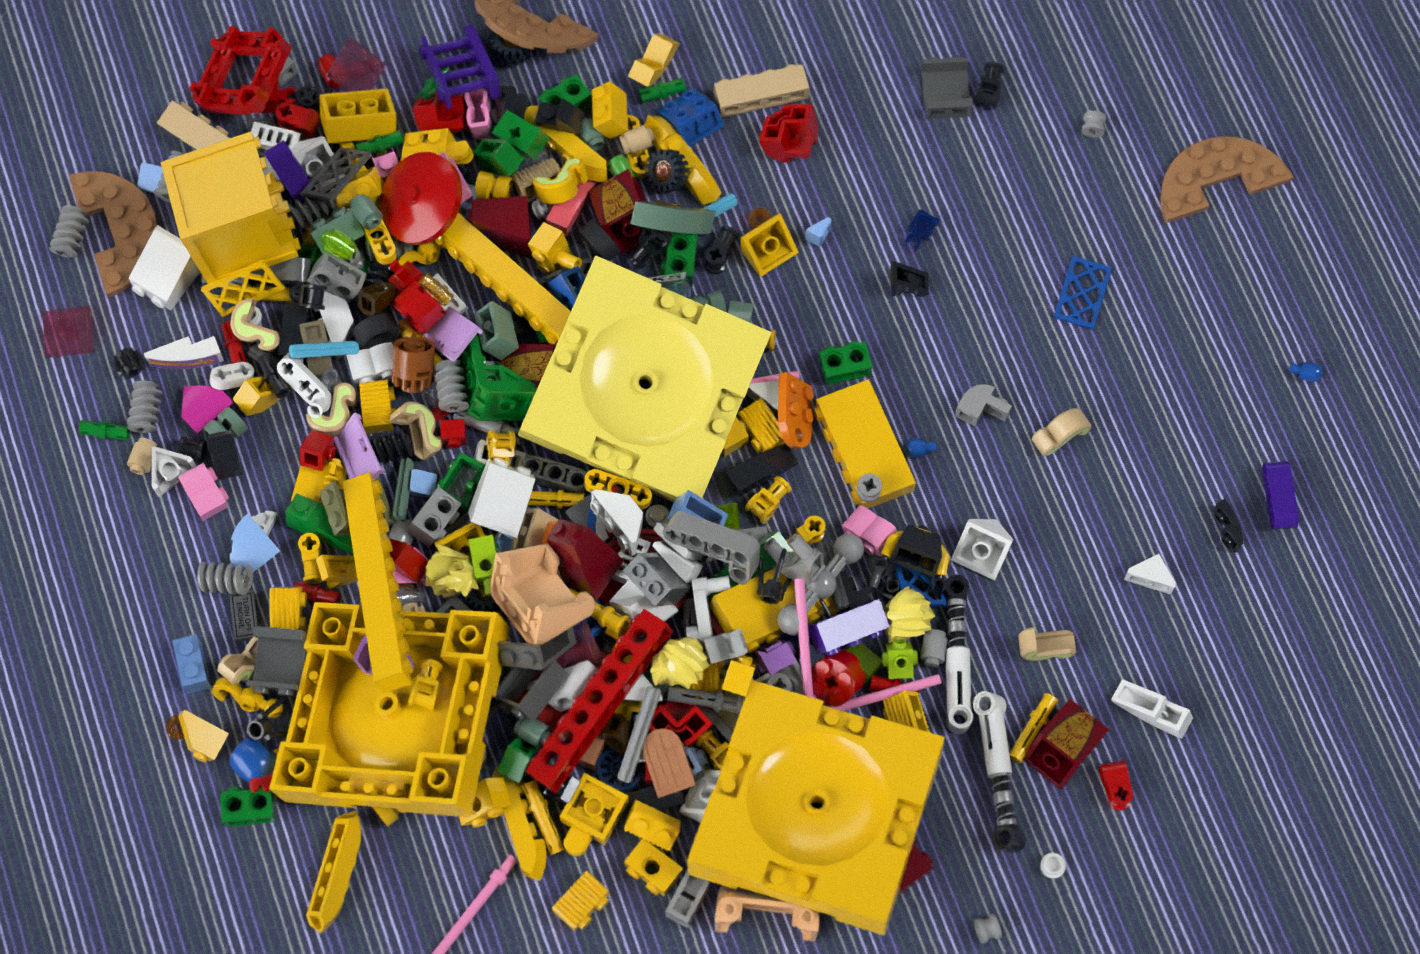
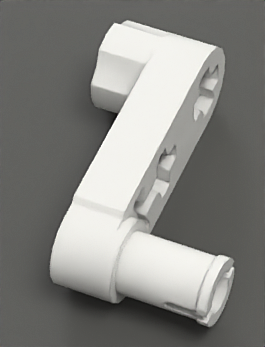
M287 353L277 365L278 373L309 404L308 414L313 418H318L332 406L333 396L328 391V388L303 364L304 358H292ZM308 380L310 382L309 387L304 388L302 386L303 381ZM317 388L319 391L312 397L310 394Z
M729 575L707 579V577L692 579L698 626L687 627V637L699 641L713 636L708 596H710V593L730 589Z

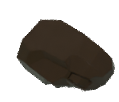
M380 282L363 288L358 293L359 308L363 314L373 316L385 311L397 295L395 285L389 282Z
M614 713L601 730V735L609 747L617 753L625 755L633 727L623 714Z

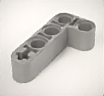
M676 511L663 529V535L668 541L729 563V576L738 584H747L759 566L760 544L750 535L682 511Z

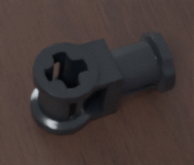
M992 61L985 64L984 69L986 72L984 77H981L980 84H978L974 104L980 102L992 105V108L996 109L1002 81H1000V77L1004 73L1005 67L998 62Z
M721 226L718 239H715L712 246L706 250L705 266L711 274H720L725 270L730 249L734 241L738 240L740 236L730 226Z
M643 227L640 236L636 239L639 245L633 253L627 255L628 259L635 266L641 269L646 266L645 262L652 254L658 256L663 249L669 246L672 240V233L670 231Z
M297 283L290 288L289 297L292 302L298 301L299 305L305 308L325 310L323 301L324 293L328 286Z

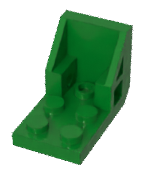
M476 334L456 359L461 361L458 367L464 369V373L460 376L465 377L463 385L467 387V390L463 393L468 395V399L465 401L469 403L468 413L479 421H524L536 393L535 384L503 365H486L485 356H482L480 337Z

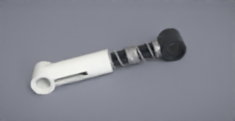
M958 574L948 577L946 589L944 590L947 608H949L947 614L950 619L947 622L948 635L950 636L948 645L950 647L946 649V725L952 733L963 734L968 731L973 720L970 649L965 646L967 623L964 621L966 618L964 616V609L966 608L969 582L964 576ZM954 585L959 586L962 592L954 593L950 587ZM957 685H960V704H959V705H958ZM955 715H962L966 722L958 724L954 721L953 717Z
M982 691L975 696L973 708L979 715L987 777L992 779L994 783L992 789L995 791L993 799L994 805L997 806L995 811L998 812L996 820L998 826L993 832L992 841L994 846L1000 850L1017 853L1024 848L1026 836L1019 829V825L1013 817V814H1015L1012 810V804L1014 803L1013 793H1011L1012 790H1009L1008 783L1011 781L1008 780V777L1012 774L1004 721L1006 702L999 695ZM991 701V707L988 710V704ZM1009 835H1011V840L1008 843L1007 838Z

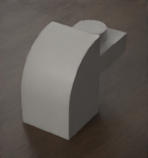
M984 384L976 385L967 390L956 408L955 417L976 427L985 411L1005 422L1010 414L1012 405L1004 398L993 396L995 387Z
M741 628L699 640V643L704 648L703 653L707 656L706 660L709 664L739 657L748 652Z

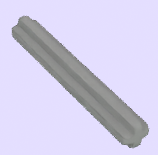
M648 686L617 776L622 782L630 783L632 781L661 694V690L656 687Z

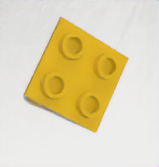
M332 458V461L327 463L323 471L300 466L291 501L297 493L324 506L320 492L332 481H336L338 489H343L342 481L347 479L348 474L344 465L341 464V460Z

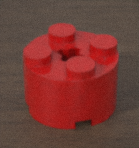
M414 279L393 299L394 302L391 304L406 319L410 316L407 321L422 335L425 332L428 333L447 313Z
M842 649L833 655H824L811 668L813 695H816L818 700L824 701V704L839 707L851 699L863 687L865 682L864 670L862 671L861 662L858 657Z

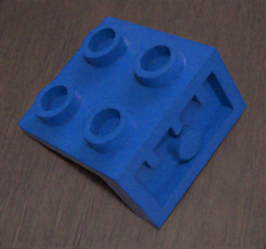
M696 88L685 91L683 95L667 102L658 109L659 115L676 128L689 147L724 127L717 105Z

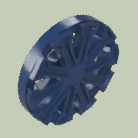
M609 749L597 761L595 773L598 780L620 792L631 791L641 779V763H637L634 772L637 777L633 776L632 783L628 784L620 781L622 786H618L619 779L617 776L624 755ZM614 754H618L619 759H616ZM612 779H614L613 785L609 783Z

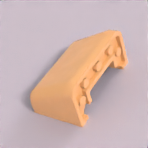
M549 544L500 552L495 555L490 583L492 597L528 644H545L591 616L595 609V601L592 596L587 592H581L576 598L556 574L560 559Z
M724 885L720 887L716 907L715 932L727 933L732 923L736 921L741 922L742 909L792 914L791 927H797L801 931L803 941H816L819 927L818 911L738 887L737 890Z

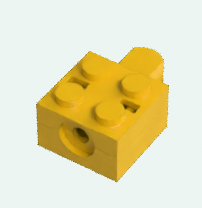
M448 128L405 133L401 161L418 152H432L438 155L444 152L455 161L456 165L468 164L473 158V151L467 141L456 142Z
M584 773L572 798L560 815L561 823L570 827L564 839V847L567 853L575 857L582 856L592 839L605 846L629 803L628 796Z

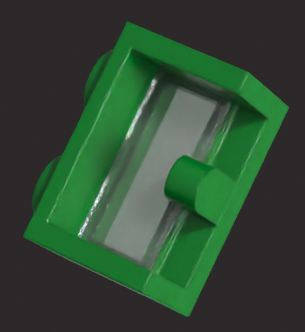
M460 452L457 459H453L450 463L449 472L445 478H442L437 484V487H440L461 503L458 509L464 514L471 505L485 464Z

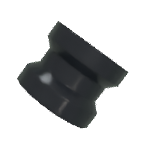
M312 85L301 87L297 92L299 106L317 112L320 109L318 89Z

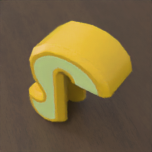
M580 158L568 159L555 179L535 177L533 179V186L537 198L546 204H562L575 197L578 192L577 185L585 184L588 180L584 162Z

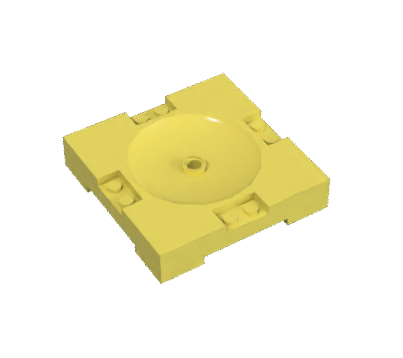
M595 256L521 425L518 436L559 454H566L610 474L647 486L652 494L673 503L687 490L702 498L772 332L708 304L704 306L661 287L662 284ZM639 380H648L651 387L643 389L639 385Z

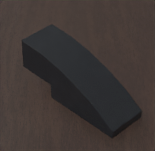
M782 444L762 452L727 471L726 480L737 496L741 497L755 487H762L776 476H780L796 466L798 461L787 445Z

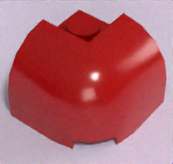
M434 92L435 96L426 100L419 98L413 106L415 121L420 131L448 128L453 133L469 129L465 93L450 96L452 107L450 109L446 108L443 100H439L437 92Z
M812 104L782 105L781 110L776 111L771 116L767 115L759 139L766 155L784 163H790L791 158H810L812 146L817 144L818 138L817 117Z
M668 701L664 706L659 705L655 709L649 730L651 732L663 728L672 730L679 736L683 747H689L714 725L697 706Z

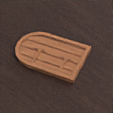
M665 728L656 729L649 733L643 745V754L658 798L696 785L679 736L672 730Z

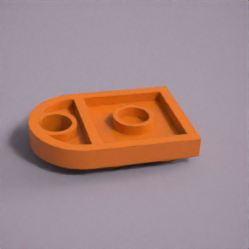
M788 372L779 374V430L788 447L792 449L803 448L809 444L812 436V421L814 418L812 400L814 393L811 385Z

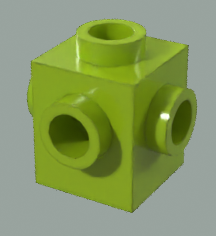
M894 640L892 643H887L886 652H882V666H886L889 679L914 678L913 665L918 664L917 650H913L911 643H907L905 640Z

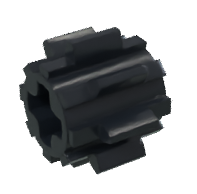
M131 347L118 351L113 357L115 360L113 365L119 376L123 375L126 379L139 375L144 369L142 366L144 361L138 350L134 351Z

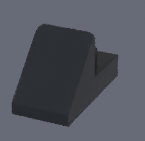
M499 85L500 97L493 98L499 121L506 110L524 119L527 95L517 93L516 87Z
M561 99L560 106L540 102L535 118V126L580 135L585 113L565 99Z
M896 261L890 262L892 296H896L904 291L921 297L928 295L929 273Z
M846 570L840 572L849 601V606L846 608L847 611L867 603L873 587L854 592L856 585L853 577H848Z

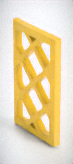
M263 259L201 287V291L222 317L231 314L236 305L243 301L244 292L257 294V296L250 299H255L258 302L285 289V286ZM260 267L265 271L263 276L251 274V271ZM238 277L244 278L242 286L229 283ZM248 279L261 281L259 289L246 287ZM266 282L276 285L275 288L270 290H263ZM222 287L221 295L212 294L210 290ZM226 290L240 291L238 298L226 297ZM222 302L235 304V306L226 310L221 305Z

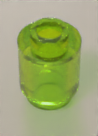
M332 228L330 231L327 229L320 239L322 248L339 259L349 260L357 247L352 238L335 228Z

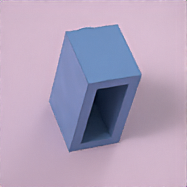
M687 490L674 501L667 520H670L676 511H682L724 526L728 514Z
M197 634L172 640L182 687L186 693L191 694L212 688L202 642Z

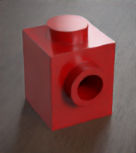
M311 430L300 447V465L323 471L329 460L332 461L336 454L334 436Z

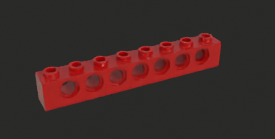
M643 609L640 614L633 618L629 630L626 634H622L619 637L613 652L604 658L602 667L596 674L590 677L586 689L574 699L570 711L560 718L558 727L552 735L545 739L543 748L538 755L533 756L529 761L526 772L533 779L555 794L651 663L653 656L659 652L673 631L666 622L646 609ZM647 635L643 642H637L640 636ZM632 655L629 662L623 663V659L626 656ZM618 675L613 683H608L611 676ZM603 695L599 703H593L597 696ZM588 715L587 721L579 724L580 718ZM568 736H573L569 744H564ZM558 756L557 762L549 765L551 758Z

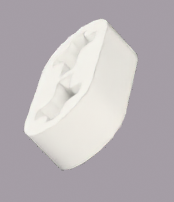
M247 362L215 367L210 374V385L217 390L240 387L246 379L253 378L254 367Z

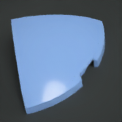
M246 514L241 519L232 534V553L229 556L230 562L234 564L235 568L238 564H242L245 570V567L250 565L254 572L280 552L249 514Z

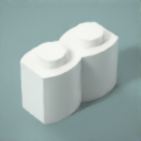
M392 342L379 344L370 349L359 350L358 354L346 355L356 387L359 386V383L392 380Z

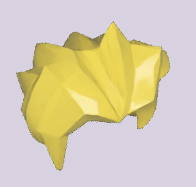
M438 544L439 551L429 559L425 568L427 586L433 588L436 596L443 595V597L463 594L466 598L471 589L478 590L479 587L470 557Z
M909 586L898 592L885 605L884 612L890 626L886 628L889 643H892L894 640L909 641L911 637L926 634L924 631L931 630L930 620L935 615L929 606L930 601H927L920 592L909 589Z
M686 637L669 640L660 652L653 656L650 671L655 686L665 683L670 686L678 684L689 690L691 683L698 684L697 680H703L702 671L710 664L706 660L707 656L703 653V646L697 639Z

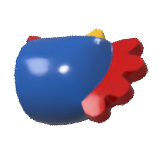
M248 737L235 748L230 757L229 764L239 777L249 782L251 792H257L260 788L268 792L271 791L269 788L279 749H267L261 744L260 739L255 740Z

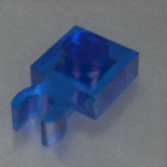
M919 209L908 227V231L912 234L906 237L904 245L907 246L910 241L916 242L914 251H917L920 247L921 239L929 241L939 225L940 219Z

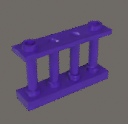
M474 25L464 26L465 36H462V39L433 46L429 45L425 35L421 36L422 46L418 47L422 60H426L437 85L438 98L440 101H444L447 109L452 108L450 96L479 89L488 90L491 99L500 97L498 76ZM461 48L469 49L467 53L437 60L434 56L435 54ZM469 61L475 63V66L442 73L440 70L443 67ZM474 75L481 76V80L448 87L446 83Z

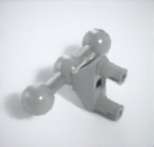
M795 534L787 543L795 552H786L781 574L792 580L794 578H804L807 590L805 595L808 613L818 599H827L834 594L836 589L835 577L846 564H853L861 559L864 553V544L855 534H842L833 545L834 556L825 566L822 552L818 548H811L799 534ZM773 538L764 544L763 549L776 561L777 567L783 547ZM790 604L780 610L777 620L781 631L795 636L798 635L799 618L796 605Z

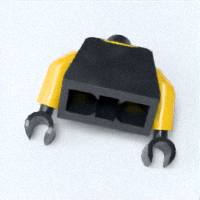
M907 525L904 531L900 530L888 536L880 553L882 555L881 558H877L874 561L873 572L876 566H882L884 569L881 576H884L888 568L887 560L891 559L890 562L933 577L936 575V579L929 585V592L932 593L935 585L940 588L939 595H941L946 589V582L943 580V577H946L950 559L948 552L941 545V536L930 532L928 527L924 525H919L918 527Z

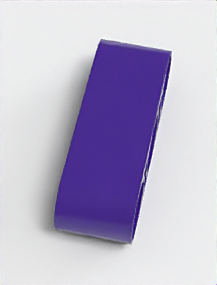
M283 140L266 150L264 154L294 200L297 199L303 204V196L300 193L311 180Z
M1288 461L1263 463L1262 475L1271 528H1297L1299 516L1290 463Z

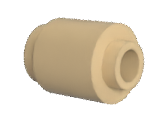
M644 125L624 132V135L619 137L625 154L630 152L634 154L652 147V141L655 140L650 127L646 129Z
M139 438L138 442L134 443L127 462L131 472L138 475L150 472L152 467V446L157 447L154 441L147 438Z

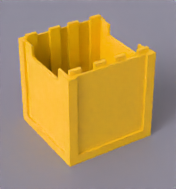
M252 132L161 162L180 239L207 284L262 259L270 267L299 257L297 250L301 249L298 238H293L291 229L295 228L292 217L288 218L286 212L290 211L288 201H283L281 192L284 191L283 183L281 180L277 181L272 172L263 173V170L268 167L265 158H259L257 149L262 148L259 137H254ZM260 267V268H258V269H256V270H254V271H251V273H252V272H255V271H258V270H261V269H263V268Z

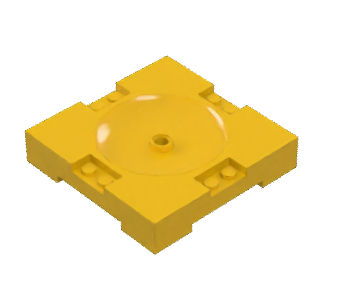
M315 602L304 644L307 656L286 742L281 741L269 789L288 803L348 808L360 805L396 808L400 812L471 817L486 746L482 742L491 697L496 698L502 669L497 643L499 641H508L510 627L497 612L450 610V613L401 611L400 617L403 619L406 627V632H403V636L409 646L408 655L415 666L413 673L410 675V685L383 694L375 684L373 675L364 673L353 660L364 635H366L362 607L356 604ZM426 659L438 661L443 666L442 672L437 677V681H439L438 692L432 711H428L427 707L416 704L408 705L413 684L416 681L417 675L420 676L421 673L420 663Z
M752 680L728 745V753L714 792L712 791L687 860L689 875L736 890L738 887L834 916L836 921L885 936L925 804L943 753L945 737L875 716H871V719L824 706V701ZM819 803L823 807L820 809H815L811 805Z

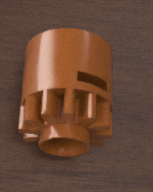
M405 337L394 342L392 383L395 384V387H401L404 392L408 393L421 392L425 387L431 388V384H433L435 352L433 342L419 337Z

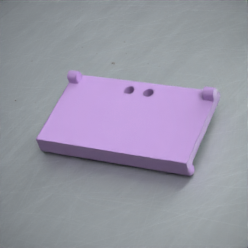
M449 306L445 310L447 313L428 333L425 332L422 336L424 339L433 342L435 349L454 362L477 333L482 334L483 330Z
M353 413L340 434L334 436V444L350 479L370 472L374 480H376L379 474L385 473V470L380 466L360 421L362 419L361 415Z

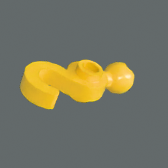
M434 241L419 245L417 252L414 250L406 252L401 256L398 263L401 266L406 261L410 263L418 261L426 265L432 264L439 259L440 250L446 248Z
M226 678L217 679L212 688L213 695L219 701L223 702L229 692L240 707L247 712L258 711L259 709L265 711L278 700H264L261 693L254 692V688L242 689L239 684H232ZM283 704L268 716L271 718L279 717L283 712Z

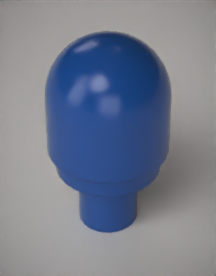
M1302 362L1301 365L1291 363L1289 367V372L1298 374V378L1305 381L1316 382L1323 375L1321 366L1312 362Z
M921 438L909 439L903 445L904 454L910 458L926 456V452L937 451L936 442H925V439Z

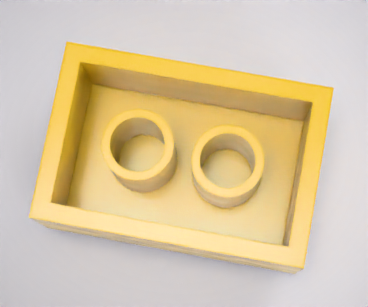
M388 89L320 94V119L327 143L364 141L374 139L379 134L383 136L396 131V112Z

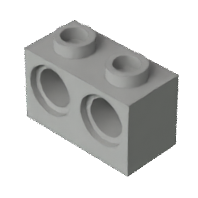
M326 250L313 265L307 281L315 285L328 286L325 292L340 297L349 304L361 290L367 274Z
M437 487L406 530L430 547L434 541L442 539L447 533L444 530L447 523L452 525L458 518L460 513L457 510L461 503L440 487ZM438 505L443 506L447 513L439 511ZM424 523L430 524L433 527V531L427 530Z
M687 870L665 911L666 917L689 928L712 882L689 875Z

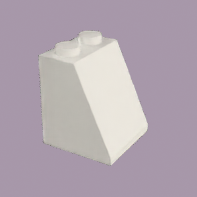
M157 225L138 259L129 280L135 293L142 297L144 295L148 296L159 308L166 307L172 310L200 271L181 239Z
M495 457V460L488 458L468 510L470 521L517 538L535 477L531 474V470L518 465L517 468L508 466L509 462L501 458Z

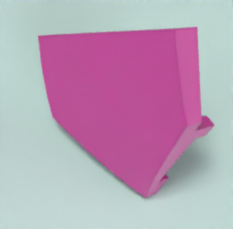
M211 385L184 386L182 419L199 435L203 431L202 428L211 420H216L218 418L217 415L227 406L231 407L234 402L223 390H217Z

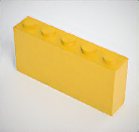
M869 379L816 399V406L813 409L814 415L818 422L822 421L825 428L822 430L825 440L831 442L834 448L832 450L833 458L836 463L840 462L842 466L841 475L845 484L849 483L852 491L850 494L855 505L859 504L869 509L915 490V479ZM869 473L878 476L882 483L879 498L870 503L862 501L857 495L859 479L861 476Z
M776 568L764 573V583L768 579L774 578ZM780 574L779 577L781 587L787 578L783 574ZM757 576L750 579L747 584H739L714 595L709 606L724 632L741 628L748 650L747 654H749L753 650H757L760 644L765 642L771 644L778 640L780 635L784 634L778 626L777 616L785 606L790 604L796 605L794 580L789 584L783 601H779L778 604H768L760 600V595L757 594ZM832 595L827 599H823L832 615L840 611L835 608ZM820 599L817 600L807 613L809 625L816 623L821 619V616L825 615L819 603Z

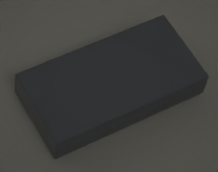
M232 430L208 434V441L218 478L224 479L243 475Z

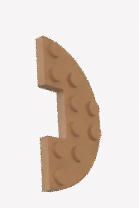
M475 0L474 2L478 15L482 14L486 19L485 24L492 31L524 48L534 50V47L547 49V53H565L566 49L575 48L579 51L587 48L598 39V33L563 14H559L549 23L523 9L521 6L516 5L520 0Z
M1238 137L1205 139L1186 148L1169 166L1161 188L1160 205L1165 223H1169L1208 210L1209 204L1202 189L1241 176L1249 195L1291 182L1294 177L1277 155L1256 142Z
M97 171L68 175L78 207L86 212L84 217L105 211L116 247L95 253L94 257L108 298L132 286L129 277L154 229L158 225L156 215L143 192L122 177Z

